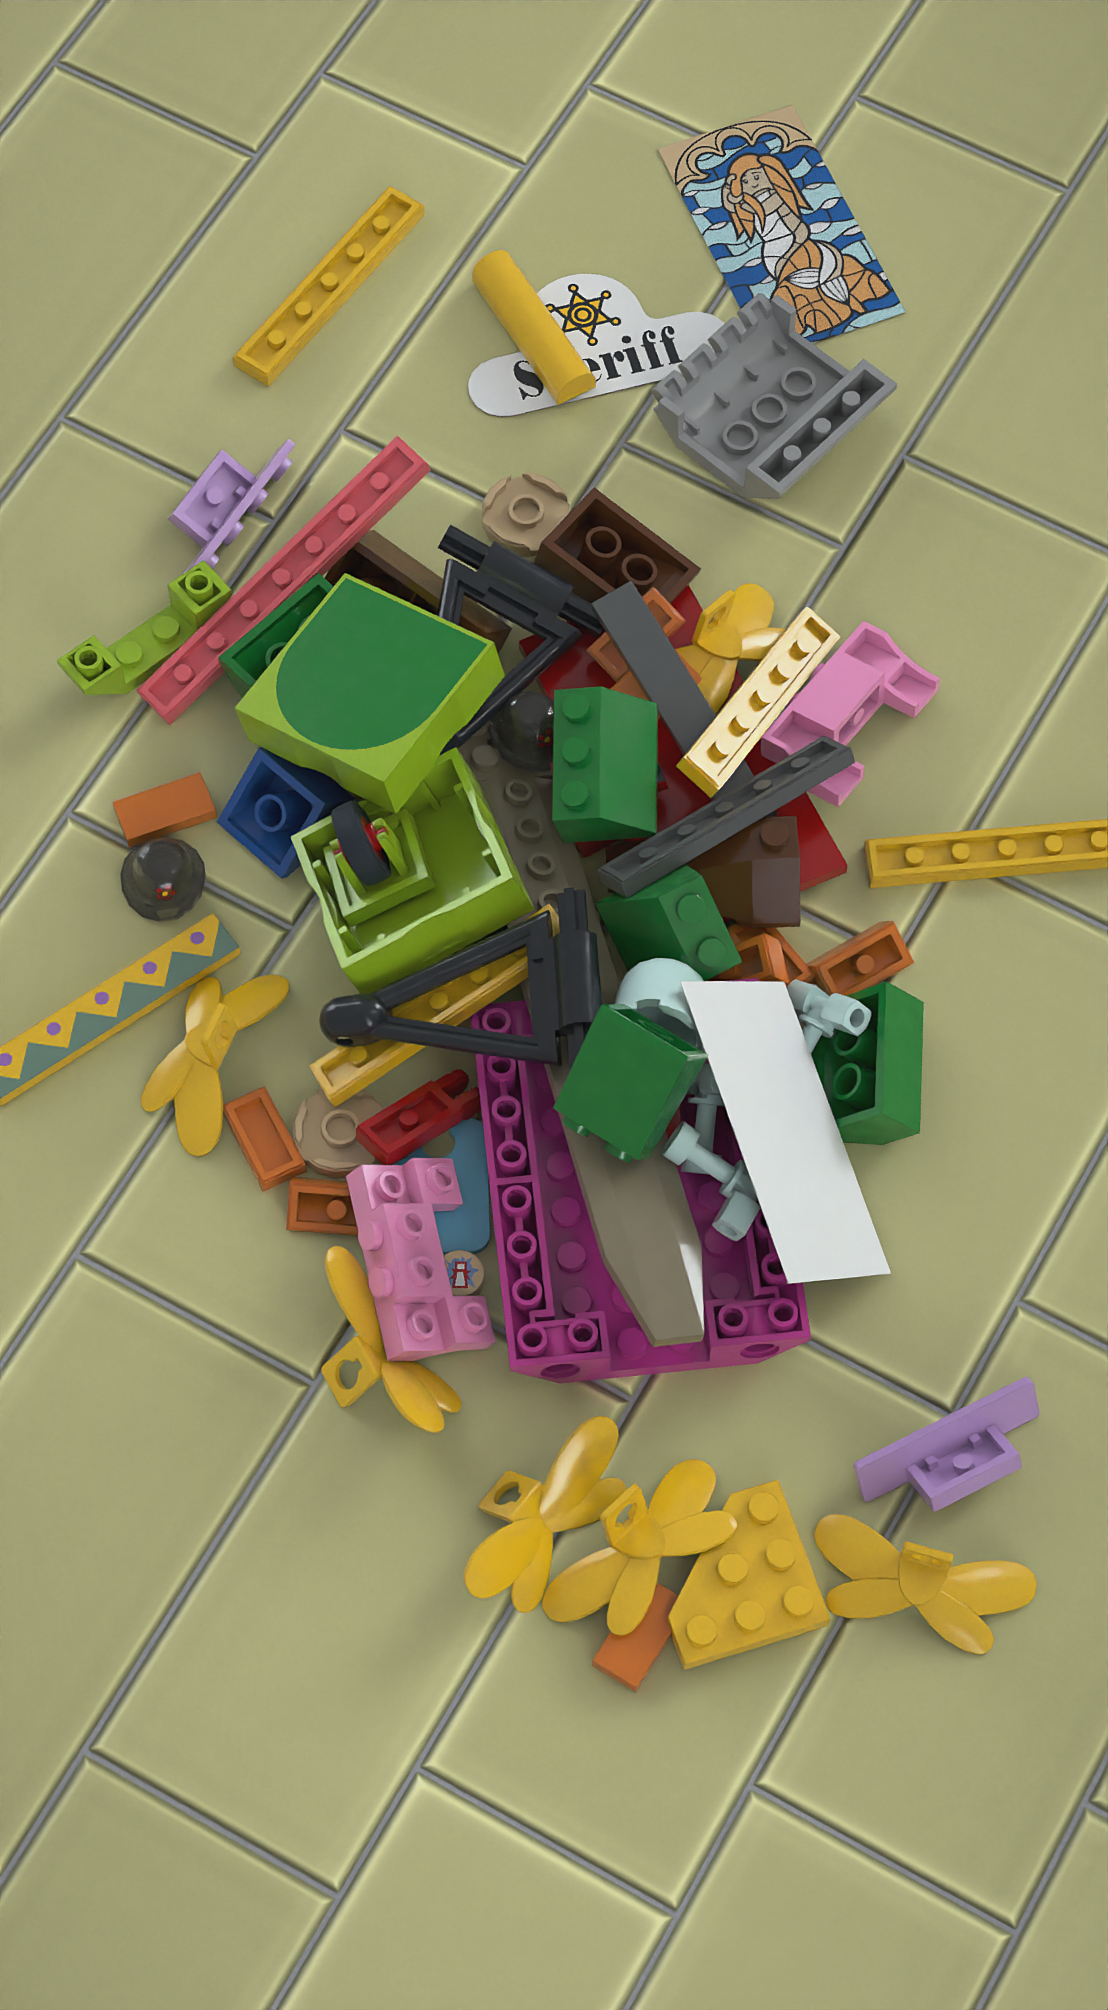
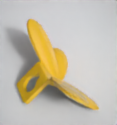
M754 583L743 584L734 592L731 589L704 609L692 638L693 644L675 649L702 678L697 686L715 714H717L728 697L734 680L737 661H761L786 630L784 628L769 627L774 612V601L764 588Z
M274 974L263 975L246 982L223 996L220 981L215 977H208L200 980L190 992L185 1008L187 1032L185 1040L172 1050L156 1067L146 1083L141 1096V1105L147 1112H154L162 1108L174 1098L177 1133L183 1148L189 1154L204 1156L209 1154L216 1146L221 1135L223 1123V1095L218 1069L236 1032L256 1023L285 1000L290 986L286 978Z
M341 1246L331 1247L325 1255L328 1281L341 1309L359 1334L321 1368V1372L341 1407H349L373 1384L382 1379L389 1397L408 1421L424 1431L441 1432L445 1426L441 1410L450 1413L458 1412L462 1407L461 1399L451 1386L423 1365L415 1361H387L375 1303L369 1289V1279L358 1261L347 1249ZM347 1360L351 1362L360 1361L362 1368L358 1371L357 1382L353 1388L348 1389L340 1380L341 1366Z
M596 1416L581 1424L559 1451L544 1484L509 1470L502 1475L481 1500L478 1506L484 1513L507 1521L510 1524L488 1536L469 1557L465 1568L464 1581L471 1595L480 1599L489 1598L497 1595L512 1584L511 1599L514 1607L522 1613L531 1612L535 1609L543 1597L550 1576L553 1533L576 1529L600 1520L602 1512L626 1491L624 1482L619 1478L607 1477L600 1479L615 1452L618 1442V1427L612 1419L607 1416ZM512 1487H519L518 1492L521 1497L516 1502L510 1501L506 1504L498 1505V1501L505 1491Z
M697 1459L678 1463L669 1470L658 1485L648 1509L641 1488L635 1483L632 1484L600 1515L607 1541L611 1547L577 1561L550 1583L542 1600L545 1614L556 1622H571L584 1618L609 1604L607 1612L609 1630L620 1636L631 1633L641 1623L652 1602L658 1581L661 1557L686 1556L705 1552L725 1543L736 1531L737 1523L730 1513L718 1510L704 1512L715 1489L716 1475L712 1467ZM632 1503L631 1509L627 1513L629 1518L622 1524L620 1522L615 1523L619 1513Z
M842 1514L825 1516L819 1521L815 1529V1542L820 1552L839 1571L852 1579V1581L834 1587L827 1594V1607L838 1616L849 1619H871L889 1615L914 1605L927 1623L946 1641L963 1651L973 1654H985L992 1648L994 1637L990 1628L979 1615L998 1614L1016 1610L1027 1605L1036 1593L1037 1582L1034 1574L1027 1567L1016 1562L1002 1560L976 1561L951 1567L953 1554L907 1541L904 1542L902 1552L900 1553L877 1531L855 1518Z

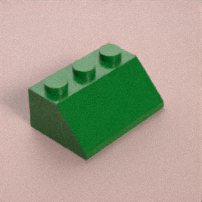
M316 574L218 657V662L241 698L245 696L334 587L321 574Z
M601 686L554 690L552 821L563 843L646 838L656 835L658 774L657 704Z
M887 981L846 995L858 1000L871 1011L868 1026L858 1036L834 1028L831 1038L821 1035L811 1053L843 1143L885 1145L919 1134L924 1002Z

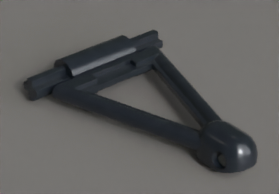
M451 524L442 538L438 549L476 569L477 572L454 559L446 560L437 616L459 626L464 595L545 641L501 680L468 724L461 728L447 742L440 755L455 747L457 749L460 748L583 637V633L579 629L559 619L558 616L597 638L603 630V626L591 609V603L571 592L574 587L573 584L495 540L490 547Z
M571 887L563 889V893H557L560 933L554 937L551 914L549 910H546L371 993L342 996L330 1000L323 1006L320 1012L319 1024L322 1033L330 1042L342 1047L373 1044L380 1040H388L561 1066L562 1064L560 1037L566 1036L568 1041L569 1070H571L592 1022L602 1005L597 935L589 931L586 891L584 889L574 890ZM527 946L533 1037L393 1016L391 1009ZM339 1037H347L348 1039H338V1038H339Z

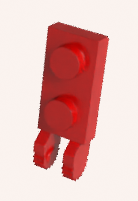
M461 1069L452 1070L450 1074L447 1073L434 1082L430 1080L359 1124L356 1128V1140L382 1165H393L457 1125L462 1119L469 1120L476 1113H479L481 1111L479 1087L475 1086L470 1091L463 1093L469 1084V1075Z

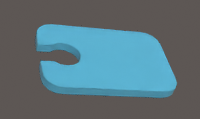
M470 1118L469 1120L462 1119L460 1123L450 1128V1136L454 1139L455 1143L454 1149L447 1156L441 1157L453 1159L463 1204L454 1211L434 1212L443 1255L456 1250L478 1254L486 1249L490 1241L488 1167L484 1131L480 1121ZM422 1147L393 1165H403L412 1158L434 1157L427 1155Z

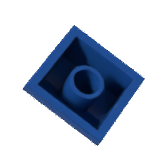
M259 747L219 816L217 823L280 878H287L301 865L291 836L330 816L332 810L346 802L354 801L355 798L326 774L314 769L300 767Z

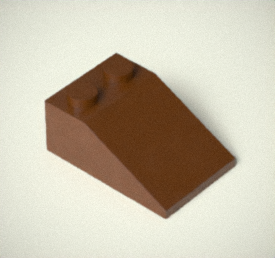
M595 487L541 542L534 560L535 564L573 584L574 587L571 592L589 603L595 602L632 581L641 597L654 587L672 604L701 571L700 567Z

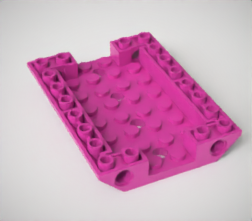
M758 978L740 979V980H730V981H758ZM525 1000L488 1004L471 1016L472 1029L533 1037L532 1022ZM475 1054L510 1371L561 1384L760 1363L811 1340L803 1282L788 1284L762 1209L760 1208L745 1236L738 1241H734L721 1234L712 1226L727 1199L719 1193L722 1182L710 1174L682 1172L681 1167H677L702 1247L704 1337L700 1342L653 1347L602 1262L558 1111L553 1108L555 1100L544 1064ZM708 1058L704 1064H709ZM686 1094L680 1104L681 1122L684 1121L695 1128L697 1104L688 1103V1098H694L695 1095ZM717 1106L713 1153L722 1155L723 1160L734 1166L739 1160L744 1161L725 1107Z

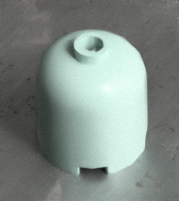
M655 958L640 962L630 969L617 990L614 1004L629 1006L705 1053L680 981H703L701 976L687 964L669 958Z

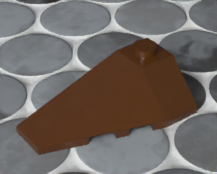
M796 816L763 817L685 863L702 875L722 917L737 920V925L752 929L800 927V854ZM649 838L605 846L606 863ZM608 888L609 893H615V891Z

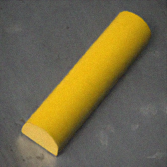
M497 250L480 259L472 272L473 283L556 404H562L596 388V378L510 254L505 250Z

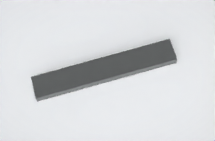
M630 581L591 603V609L648 700L657 704L659 718L684 756L716 717V714L633 582ZM744 759L720 790L710 798L711 801L754 777ZM774 810L764 817H777L778 813Z
M822 736L601 866L597 870L601 883L628 898L854 764L855 759L852 749L826 736Z

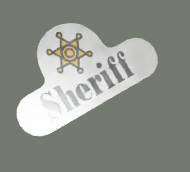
M576 274L566 276L549 283L537 293L596 378V388L562 404L661 381L673 370L683 375L678 365L703 343L711 347L708 338L725 324L714 315L703 312H686L660 319L650 318L643 311L638 299L626 286L603 275ZM521 352L496 357L481 363L472 372L468 382L470 398L475 406L487 414L499 417L515 416L557 406Z

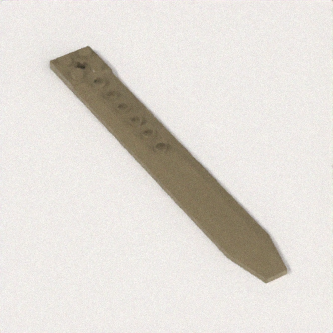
M534 704L505 706L458 748V751L479 781L535 909L503 926L504 930L521 923L549 903L559 916L557 893H563V889L571 887L574 890L584 889L586 891L589 931L597 935L602 1004H614L620 985L575 842L563 843L552 821L553 772L550 766L552 760L548 748L540 749L537 746L539 743L537 737L543 731ZM501 744L507 747L506 753H499L497 747L489 745ZM528 977L522 982H520V985L531 1018L530 989ZM566 1036L560 1037L561 1066L544 1064L555 1103L570 1072ZM558 1112L562 1123L565 1115ZM562 1123L602 1262L651 1345L658 1347L702 1341L704 1337L702 1247L677 1166L661 1155L668 1141L666 1131H664L648 1159L636 1160L633 1158L630 1163H627L606 1151L604 1147L607 1141L592 1132H590L588 1137L583 1136Z

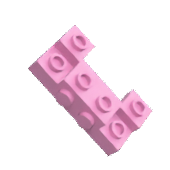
M863 621L826 664L820 663L816 667L810 682L801 692L797 691L785 706V710L761 736V755L778 763L822 736H826L846 746L883 703L915 718L939 690L940 678L924 670L908 658L893 642L887 632ZM855 761L854 764L811 788L808 792L839 807L864 778V765Z
M412 1158L403 1165H361L348 1174L346 1178L358 1227V1241L364 1254L369 1276V1289L373 1295L387 1361H415L443 1353L486 1349L496 1343L485 1296H453L434 1212L454 1211L463 1204L453 1159Z

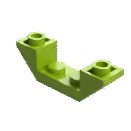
M203 560L167 585L170 598L169 606L107 648L95 635L91 636L57 660L58 666L85 695L127 694L145 682L230 599L232 590Z

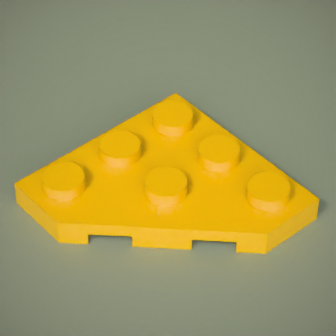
M778 1480L731 1493L722 1511L730 1513L735 1518L737 1523L735 1533L725 1543L701 1552L667 1619L671 1630V1637L683 1670L829 1625L831 1620Z

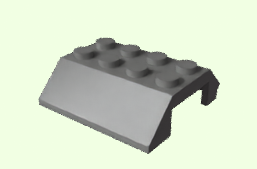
M758 293L737 312L740 320L736 317H731L708 338L711 347L703 343L678 365L683 376L678 371L673 370L651 390L658 402V405L653 410L676 447L743 498H780L897 389L895 381L865 359L849 371L795 331L797 309L778 295L774 296L770 302L764 294Z

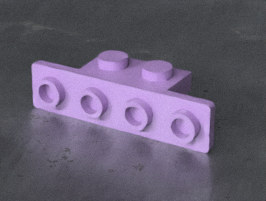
M287 439L274 452L256 477L224 450H221L214 457L168 517L170 522L202 547L184 573L203 560L213 569L220 559L214 554L219 545L223 543L228 547L244 527L238 520L246 510L253 514L269 494L263 489L268 480L271 478L277 482L293 461L287 455L295 446L294 442Z
M1024 1377L856 1461L853 1467L861 1497L865 1502H870L910 1482L932 1511L936 1512L1021 1469L1020 1454L1003 1434L1038 1417L1039 1407L1034 1383L1029 1377Z

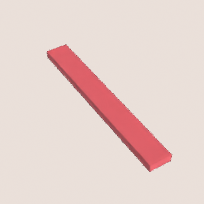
M396 436L136 690L137 693L171 725L225 672L218 662V657L316 574L319 573L323 576L431 470L428 463L399 436Z

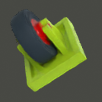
M356 801L346 802L332 810L331 817L337 839L329 842L330 845L323 848V852L342 916L350 927L436 887L415 820L407 808L385 819L380 817L372 822L364 809Z

